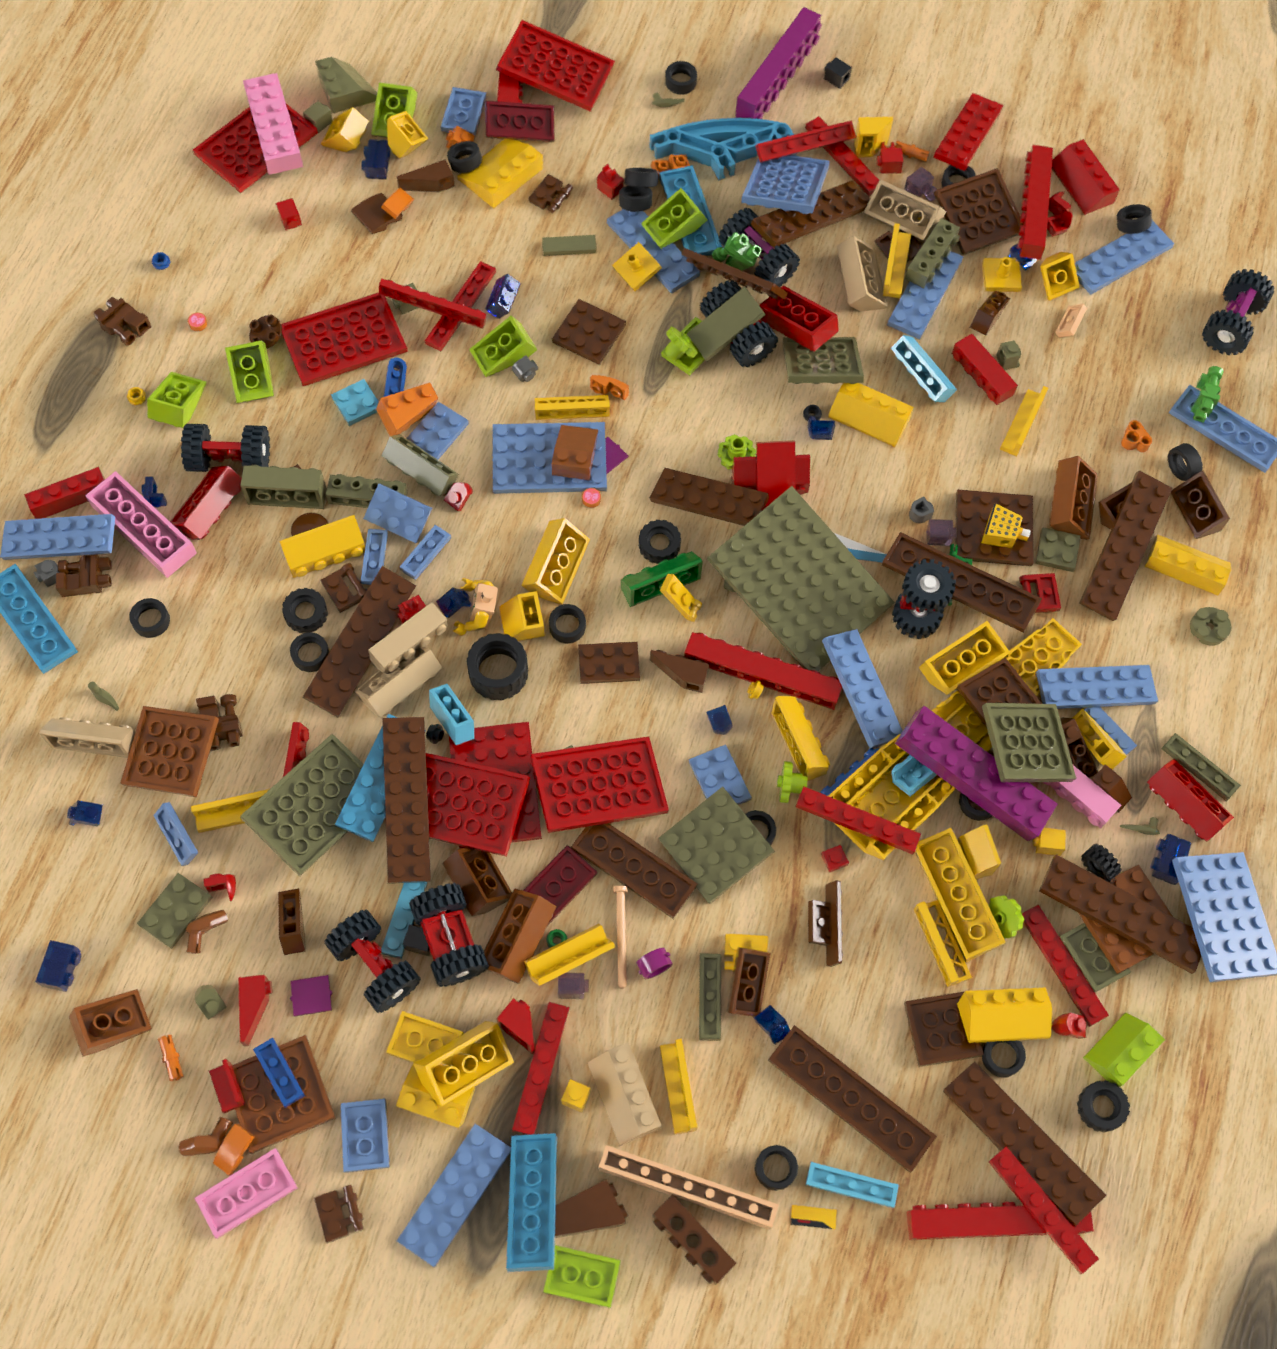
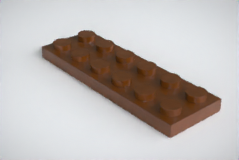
M684 248L681 255L687 258L686 262L693 264L696 268L708 270L709 273L716 276L720 275L729 281L734 280L743 287H750L760 294L765 293L775 300L778 297L785 300L788 294L772 282Z
M664 468L649 498L653 503L745 526L764 510L769 500V494Z
M609 823L585 827L571 846L576 853L624 886H627L634 893L672 919L675 918L698 885Z

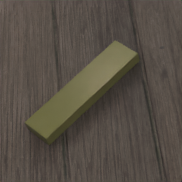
M1176 733L1162 747L1163 751L1173 759L1175 758L1183 767L1225 801H1228L1241 786Z
M700 953L699 1040L721 1041V954Z

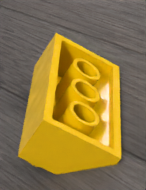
M842 383L828 418L896 447L911 418L914 407L863 384Z
M354 515L279 541L293 578L303 577L309 572L322 570L326 566L334 563L339 564L348 558L359 557L365 553V543Z
M565 518L550 520L521 586L529 592L537 591L539 598L560 605L563 604L590 539Z
M1158 534L1155 537L1144 566L1217 596L1226 586L1231 572L1230 562Z
M986 621L927 659L919 669L931 685L948 695L956 690L959 684L1009 655L1010 651L989 622Z
M775 697L771 713L799 772L803 776H807V781L827 774L830 766L829 759L826 755L822 754L820 749L821 743L818 737H814L812 733L813 727L810 720H806L804 716L805 711L802 703H798L796 697Z
M1046 987L965 991L957 1003L968 1043L1050 1039L1052 1005Z
M485 1021L413 1064L422 1085L438 1105L442 1107L511 1065L514 1061L498 1023Z

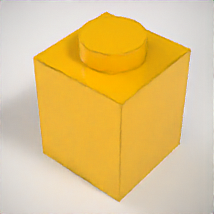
M1043 828L1040 835L1033 839L1036 853L1057 854L1061 856L1066 847V830Z
M570 1079L561 1099L562 1105L582 1113L591 1092L590 1087Z

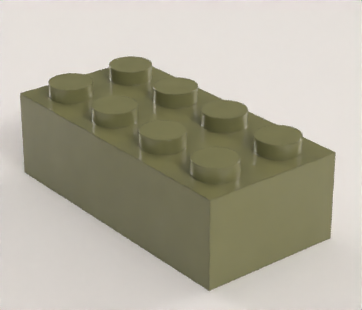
M258 465L244 466L240 486L248 505L324 509L327 488L321 470L315 468L298 469L296 467L279 468L277 466L260 467Z

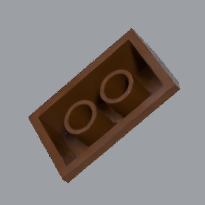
M469 847L457 849L442 863L452 882L460 885L467 904L466 908L471 916L485 914L509 901L512 891L490 853Z

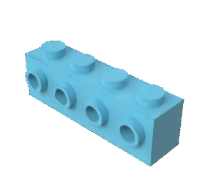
M903 335L891 347L892 351L896 354V358L907 367V371L917 379L918 384L927 391L928 396L934 402L945 403L957 390L913 337Z

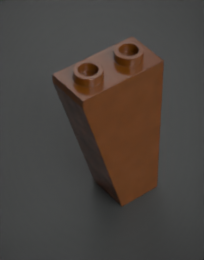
M604 1180L557 1204L555 1208V1238L625 1225V1218L628 1215L623 1204L618 1205L615 1199L618 1193L613 1183L608 1184L607 1180Z

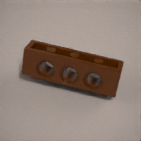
M673 1194L653 1213L655 1218L653 1223L661 1232L664 1229L671 1236L669 1241L677 1249L681 1247L687 1253L684 1257L692 1266L697 1264L703 1270L700 1274L709 1284L714 1282L716 1285L737 1264ZM673 1218L682 1220L683 1227L680 1230H674L671 1227L670 1221ZM695 1235L699 1240L698 1246H688L686 1243L687 1236ZM705 1252H711L714 1255L715 1261L712 1265H707L703 1262L702 1255Z

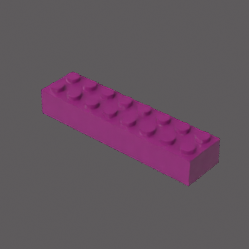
M805 7L802 8L738 95L735 118L762 119L764 113L770 110L772 102L778 99L780 91L784 90L788 80L794 77L796 69L801 67L805 56H809L813 45H817L820 39L818 34L822 23H820L821 14Z
M926 706L921 707L914 713L895 742L897 746L1026 841H1030L1040 835L1058 805L1029 782H1001L995 757Z

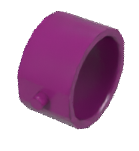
M658 948L642 956L636 962L640 969L639 974L643 975L644 979H650L668 970L673 965L669 957L670 953L666 952L665 948Z

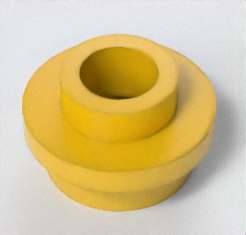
M133 387L129 389L127 399L132 405H140L146 400V393L139 387Z
M757 680L755 683L752 682L747 690V693H749L748 698L756 700L759 698L764 688L760 681Z

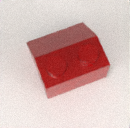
M513 998L496 1018L498 1025L506 1034L533 1054L535 1046L530 1006L521 999L517 1001Z

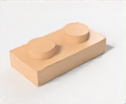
M1084 304L1068 306L1055 332L1058 338L1074 336L1087 310Z

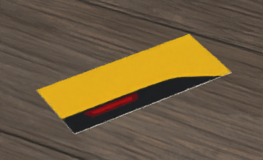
M792 1205L791 1225L836 1229L837 1210Z

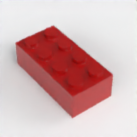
M784 285L781 289L788 293L785 300L779 297L777 300L768 297L759 305L766 314L761 318V322L767 323L774 330L813 352L839 332L837 314Z

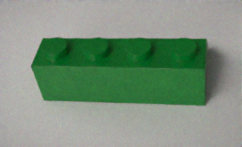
M692 551L681 553L674 559L663 560L654 567H646L641 572L626 575L621 579V590L629 606H635L662 595L663 593L660 589L667 574H674L684 586L700 580L703 561Z

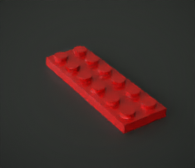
M972 93L938 146L933 158L965 171L1000 115L1004 105L982 97L979 94Z

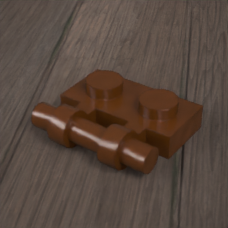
M548 174L529 196V202L543 210L548 205L549 212L554 213L555 210L562 206L563 200L570 196L573 187L570 184L563 187V181Z
M352 1185L343 1187L345 1196L339 1198L337 1190L314 1198L326 1243L349 1236L347 1228L349 1225L353 1224L355 1232L364 1230L362 1224L364 1219L362 1213H359L356 1203L358 1198L357 1194L353 1192ZM348 1205L350 1217H344L341 1206Z

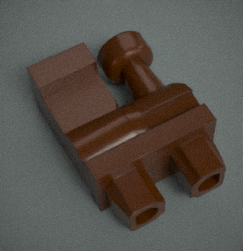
M111 297L106 302L108 307L106 311L98 308L93 313L101 329L109 335L117 334L120 336L121 342L126 346L131 345L135 341L136 335L141 337L152 327L148 316L139 313L122 298L118 300ZM142 324H144V326H143L142 329H139V328H138L139 326H141ZM125 325L130 330L125 331L122 327Z
M98 554L83 555L79 561L69 563L67 560H59V573H56V590L62 597L91 594L94 592L102 593V588L112 586L111 576L109 574H102V571L112 569V561L109 557H99ZM70 571H78L77 574H69Z
M226 694L220 697L221 706L225 707L224 716H220L219 703L214 695L196 699L199 714L215 716L219 719L210 751L219 750L221 748L220 741L227 740L229 747L239 746L240 737L243 736L241 723L234 710V706L237 704L236 695Z

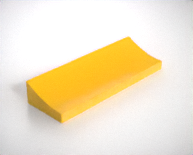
M952 828L919 841L915 853L965 961L968 962L1006 944Z

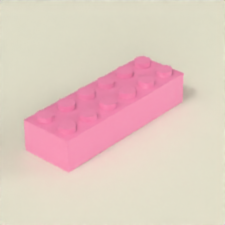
M277 73L243 80L269 175L303 167Z
M116 471L85 495L90 505L100 515L113 514L116 517L114 528L166 578L197 554L192 542Z

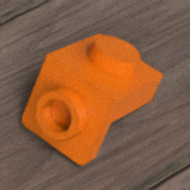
M456 126L446 136V147L450 148L453 144L455 145L463 141L473 142L475 135Z

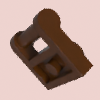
M351 563L345 564L340 570L320 580L339 613L360 603L367 592V589H364L354 573V567ZM348 576L358 592L356 595H352L342 579L343 577Z

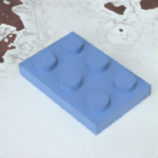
M453 87L441 124V131H453L456 126H459L476 135L487 98L486 92Z
M438 402L407 439L439 460L468 426L469 422L463 416Z
M379 483L363 519L417 543L432 507Z
M726 744L689 759V764L706 799L723 786L737 805L751 800L752 797Z
M386 1099L341 1103L343 1172L349 1173L390 1168Z

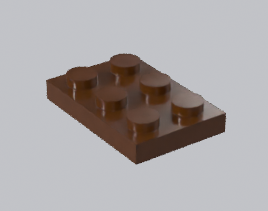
M638 642L578 644L580 684L640 681Z

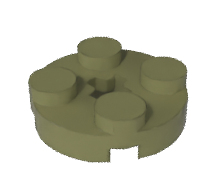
M1214 607L1200 608L1191 619L1190 630L1193 636L1196 635L1200 639L1199 641L1202 644L1215 646L1229 636L1231 633V622L1226 611ZM1212 623L1215 627L1213 630H1210V627L1206 626V624Z

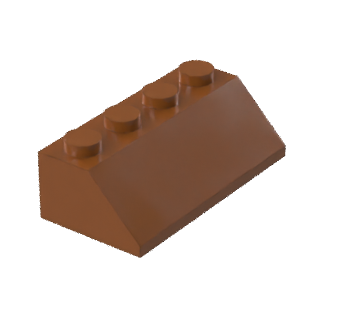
M1079 455L1059 460L1058 469L1056 470L1057 476L1054 485L1051 517L1049 519L1050 526L1054 530L1080 535V539L1088 540L1091 533L1098 474Z
M514 889L483 951L489 967L486 970L519 984L526 970L524 961L534 956L538 943L553 917L556 906L539 895Z

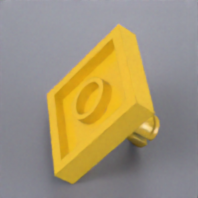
M640 242L636 243L612 265L634 292L662 269L661 265Z
M983 258L982 267L985 292L1021 291L1019 258Z

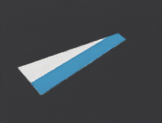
M834 533L856 559L882 563L887 555Z

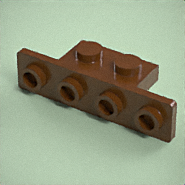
M838 880L826 884V902L808 901V943L826 946V965L828 967L841 964L843 958V932L841 929L842 890L841 881Z

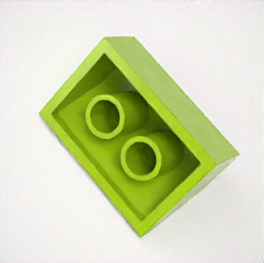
M1124 1013L1083 1058L1105 1080L1121 1087L1165 1039L1150 1024L1128 1013Z

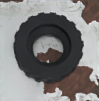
M659 519L645 524L639 535L638 546L640 553L646 560L656 564L663 560L674 559V557H677L678 551L680 552L681 534L678 528L673 523L667 522V520ZM655 534L666 535L669 539L668 547L663 550L653 548L650 543L652 536Z
M299 588L294 592H290L282 604V613L287 625L299 633L314 632L319 627L321 628L327 620L328 611L325 600L319 592L312 588ZM309 602L314 606L315 611L310 618L301 619L297 617L295 610L300 603Z
M1106 1080L1103 1082L1096 1081L1082 1090L1083 1092L1078 1097L1077 1106L1078 1114H1080L1081 1120L1087 1124L1086 1126L1093 1128L1097 1132H1107L1117 1129L1126 1122L1127 1116L1130 1113V1102L1128 1103L1127 1095L1117 1084ZM1104 1095L1112 1100L1114 1111L1111 1116L1101 1117L1095 1113L1093 1101L1097 1096Z

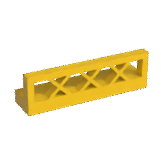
M894 223L883 296L901 298L911 239L910 233L899 232L900 224Z
M1043 386L1040 394L1030 389L1027 390L999 450L1017 457L1049 389L1048 387Z
M609 395L535 398L536 420L610 417Z
M270 789L191 806V811L196 819L197 831L202 833L245 823L240 816Z
M938 900L925 903V901L918 903L914 908V912L947 987L971 979L972 976ZM935 907L938 914L936 920L932 919L928 908ZM936 926L945 930L946 936L944 940L941 939ZM945 945L953 948L955 952L953 960L950 959ZM953 965L962 968L965 976L958 978Z
M597 924L525 960L524 963L531 980L540 986L615 948L613 941L607 939L602 925Z
M682 1038L675 1039V1043L659 1046L674 1135L697 1130Z

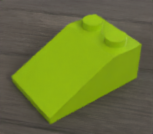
M379 82L371 135L388 138L387 119L393 115L407 111L413 117L417 99V92L413 87Z
M680 188L647 217L641 225L662 249L695 232L708 219L686 192Z
M510 316L469 350L484 376L488 377L513 366L524 356H531L537 351V348L523 325L513 316Z
M256 341L226 347L225 351L237 403L273 397L274 391L265 343L263 341Z
M170 372L147 399V418L183 428L195 411L206 386V381Z

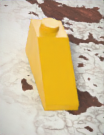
M1081 709L1073 717L1086 746L1102 765L1106 764L1113 770L1127 757L1118 744L1084 709Z

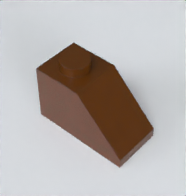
M1106 764L1093 777L1092 781L1121 805L1117 810L1118 813L1132 799L1122 777Z

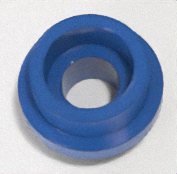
M158 252L152 258V265L157 270H164L169 267L170 258L165 253Z

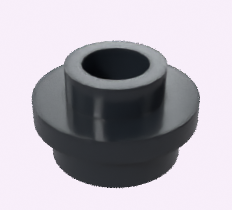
M811 404L804 409L803 417L806 421L815 423L821 419L822 412L817 405Z
M440 724L430 725L426 733L427 740H430L432 744H437L444 736V730Z

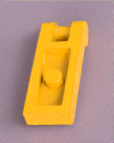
M667 574L660 591L685 619L694 622L697 618V611L702 607V602L695 599L674 574Z

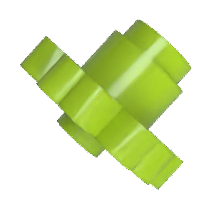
M671 326L667 330L666 335L671 341L664 351L666 355L674 361L680 359L685 353L689 357L694 358L698 353V349L691 342V339L685 333L679 332L675 327Z
M732 435L727 436L725 442L719 444L717 455L721 458V465L731 470L734 457L756 456V449L753 448V442L746 436Z
M784 761L782 773L778 775L777 787L780 788L779 801L781 803H788L790 793L800 794L803 786L807 787V776H803L802 773H793V763L789 761Z
M1005 895L990 899L988 906L1004 939L1015 937L1017 931L1023 928L1024 917L1022 916L1021 906L1015 899H1008Z

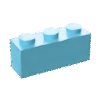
M444 684L430 689V708L455 745L474 739V720L450 686Z

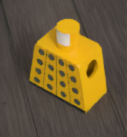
M994 503L981 543L1012 548L1016 539L1027 541L1031 530L1020 527L1023 518L1021 515Z

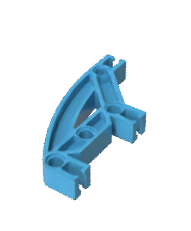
M752 118L712 119L692 122L651 134L649 147L651 151L654 150L655 159L671 154H686L689 160L712 167L718 180H722L725 178L724 166L729 171V176L731 177L735 175L736 163L758 156L755 147L757 144L791 136L794 133L788 124L777 121Z

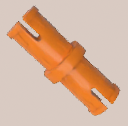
M898 140L894 147L902 148V153L907 155L908 158L913 157L927 162L930 151Z
M169 1034L158 1038L163 1058H161L162 1063L166 1065L169 1081L183 1078L184 1075L178 1060L180 1055L176 1053L172 1035Z

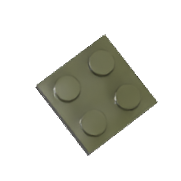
M1043 527L1040 533L1035 564L1074 572L1080 535Z

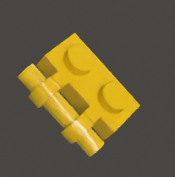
M725 934L724 956L733 957V961H724V970L734 971L737 947L768 952V936Z

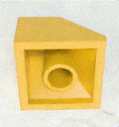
M407 111L387 119L388 146L399 159L409 155L428 140L427 136Z
M1058 252L1045 258L1040 267L1047 300L1050 301L1080 288L1073 253Z

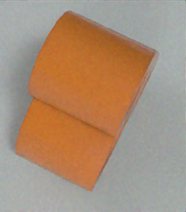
M1132 420L1125 430L1121 444L1127 450L1137 449L1140 452H1146L1152 443V438L1139 421Z

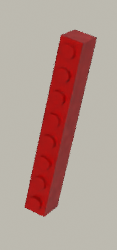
M1033 144L1031 151H1027L1025 162L1028 163H1026L1024 174L1027 175H1025L1023 186H1026V188L1024 187L1022 198L1025 200L1022 201L1021 211L1024 212H1022L1020 217V223L1023 224L1019 229V236L1021 238H1019L1017 247L1020 249V257L1041 260L1045 250L1053 147Z
M700 632L691 633L684 652L686 659L702 660L709 664V669L751 683H755L758 680L766 688L835 710L842 689V685L837 677H828L816 670L804 669L798 664H788L779 658H770L764 656L761 652H752L746 650L743 646L731 645L722 639H713Z
M991 1202L980 1203V1207H971L970 1203L957 1204V1208H949L948 1204L935 1205V1209H926V1205L912 1206L913 1210L907 1211L909 1240L1048 1235L1024 1205L1016 1206L1015 1202H1002V1206L994 1207ZM1091 1212L1075 1227L1073 1226L1078 1234L1094 1232Z

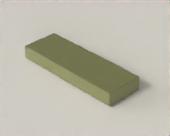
M595 235L542 238L543 256L597 253Z

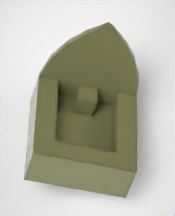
M202 985L197 989L194 997L195 1002L208 1020L227 1008L213 986Z

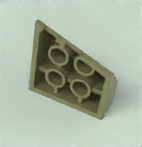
M334 57L315 61L319 79L333 113L376 102L377 92L350 64Z

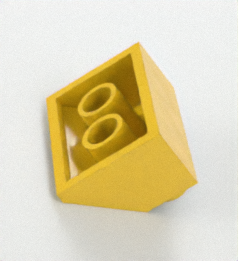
M413 1064L403 1083L396 1106L459 1128L464 1124L476 1086L441 1107L422 1085Z

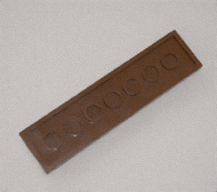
M851 180L821 192L813 213L802 214L799 211L777 209L754 218L751 226L775 248L777 245L780 246V244L788 243L864 212L871 198Z
M1140 470L1136 472L1079 604L1111 621L1117 619L1172 491V487Z
M902 532L899 533L882 562V566L903 576H906L908 569L911 566L913 567L917 561L919 564L924 559H926L927 563H929L930 559H934L935 564H938L939 561L942 562V567L947 565L950 568L948 573L953 572V579H956L954 586L956 588L951 599L1023 633L1042 598Z
M384 566L381 567L303 695L304 699L337 718L339 717L371 663L369 649L387 636L398 618L397 614L400 613L398 605L410 598L416 587L415 584Z
M424 717L383 718L388 884L430 882Z
M1057 854L1053 857L1039 892L1191 974L1196 972L1201 959V953L1193 927Z
M795 1025L768 1059L771 1064L910 1173L937 1137Z
M975 1061L943 1090L952 1102L1000 1151L1007 1146L1074 1227L1107 1196Z

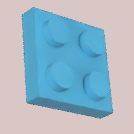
M365 379L331 394L334 403L349 426L377 413L376 408L379 401Z

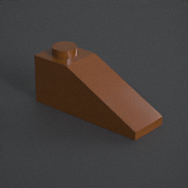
M446 159L396 176L398 188L404 191L440 192L455 186L454 176Z
M300 889L278 892L279 940L284 955L306 952Z

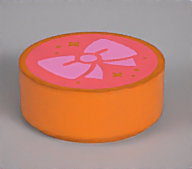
M196 312L189 316L188 324L193 331H202L207 327V319L204 314Z
M588 488L582 493V502L586 507H597L601 502V494L595 488Z

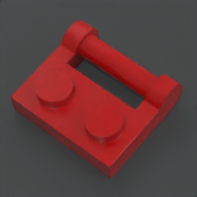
M1055 573L1030 574L1019 577L1023 590L1032 593L1030 583H1035L1037 596L1042 598L1035 613L1060 611L1061 603Z

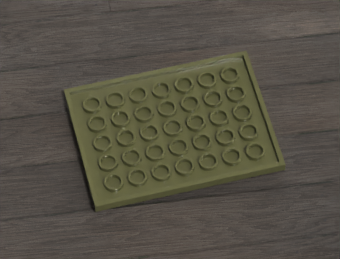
M792 486L707 558L801 667L807 670L819 671L830 661L822 642L825 637L856 629L860 634L895 603Z

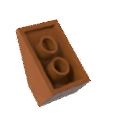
M561 425L553 453L552 475L590 480L598 430Z
M138 989L75 1007L69 1015L82 1057L106 1050L152 1029Z

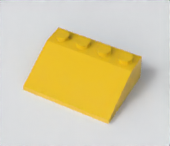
M504 139L482 156V162L479 167L473 171L461 173L457 176V179L494 209L543 169V154L529 144L514 139Z

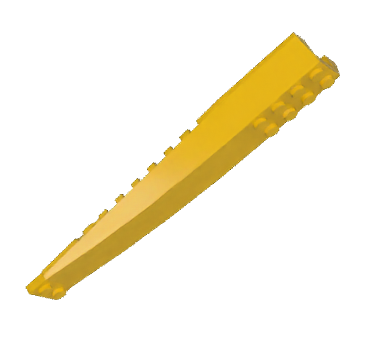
M1052 618L1045 626L1037 629L1012 648L1010 654L1004 658L1009 661L1037 697L1040 693L1036 676L1037 670L1062 668L1082 644ZM958 691L954 692L932 710V712L988 752L992 748L988 729ZM899 734L881 747L828 796L915 831L942 805L956 788L938 775L912 796H908L892 782V770L896 764L902 763L909 756L906 751L895 744L901 735ZM836 824L863 852L884 860L896 849Z

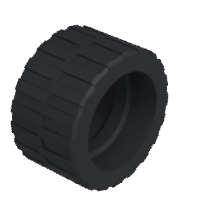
M501 633L487 634V636L481 637L477 642H474L471 649H469L467 657V669L472 687L475 688L477 693L490 700H504L518 694L524 688L528 679L527 654L523 645L516 638ZM492 655H506L516 662L517 667L514 672L503 679H490L479 672L481 663Z

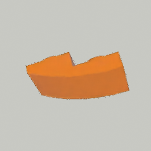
M686 154L670 155L668 160H652L650 166L658 171L659 178V172L690 166Z
M399 188L383 203L381 208L396 219L402 211L404 212L410 206L414 198Z
M592 375L590 377V388L597 394L607 395L611 392L613 396L624 401L629 396V385L622 381L601 375Z
M235 1123L221 1144L213 1164L231 1176L243 1160V1153L254 1139V1136Z

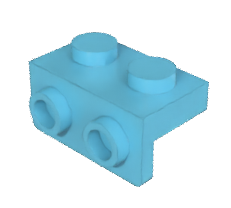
M909 754L902 763L894 766L892 782L908 796H912L937 774Z

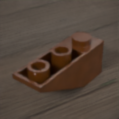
M994 291L978 309L970 328L986 336L1011 298L1001 291Z
M651 650L650 661L683 689L699 693L703 692L709 664L698 659H686L682 655H670L663 650Z
M1060 718L1072 764L1088 778L1097 774L1098 770L1075 719Z

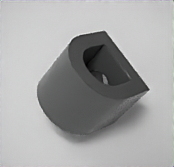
M524 356L512 366V371L521 382L532 380L536 375L535 371L538 370L537 364L533 360L530 361L527 356Z
M925 497L919 498L912 503L909 517L915 523H923L932 518L934 507Z
M45 560L35 565L37 571L34 574L40 583L44 582L47 587L56 583V573L59 572L55 561Z

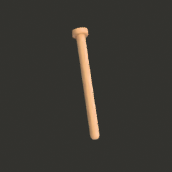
M614 886L613 893L616 894L618 986L619 988H625L627 985L625 894L628 893V887Z

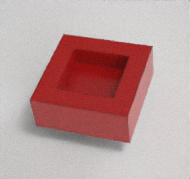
M841 844L821 852L829 873L849 865Z

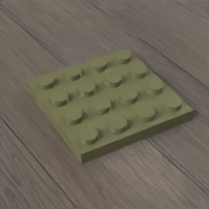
M783 337L788 383H863L864 374L856 337H831L814 352L788 337Z
M985 703L982 706L1001 782H1073L1076 779L1056 704Z
M723 786L658 838L686 875L698 884L696 886L709 904L775 852Z

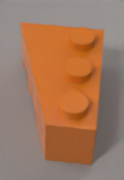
M429 382L380 398L376 410L389 435L394 436L406 431L413 423L428 414L436 405L438 396Z

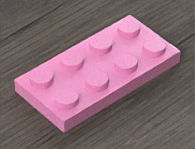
M275 1148L195 1197V1200L214 1237L218 1239L295 1191L298 1187L278 1150Z

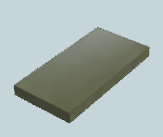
M744 286L688 332L687 335L708 362L729 345L734 338H737L736 335L742 333L744 328L748 329L749 325L756 323L766 314Z

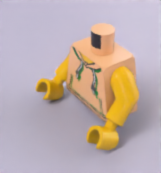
M462 578L461 581L465 582V585L460 588L468 592L473 591L469 621L465 625L460 621H456L454 626L457 628L453 632L463 636L467 631L488 628L494 614L498 588L494 587L489 580L472 581Z

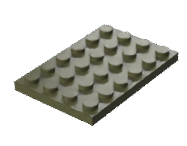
M331 734L247 809L240 818L300 877L348 832L335 826V823L364 764Z

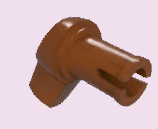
M224 910L205 914L188 924L186 931L189 933L186 953H201L202 935L212 928L227 923L228 917Z
M220 1117L211 1135L194 1136L180 1141V1154L182 1156H194L218 1152L225 1135L233 1123L224 1117Z

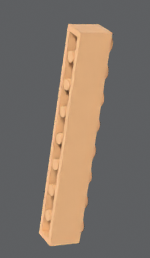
M607 1145L599 1164V1171L668 1195L673 1194L682 1200L769 1230L773 1226L778 1209V1204Z

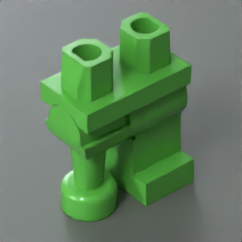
M735 232L732 237L728 238L723 248L718 247L713 250L712 257L719 262L726 260V265L743 271L754 266L762 248L758 245L753 246L750 244L746 235H739Z
M1210 367L1208 373H1202L1197 381L1196 388L1200 389V393L1191 407L1190 412L1194 413L1193 420L1203 423L1220 400L1221 395H1218L1221 391L1219 383L1224 373L1221 367Z

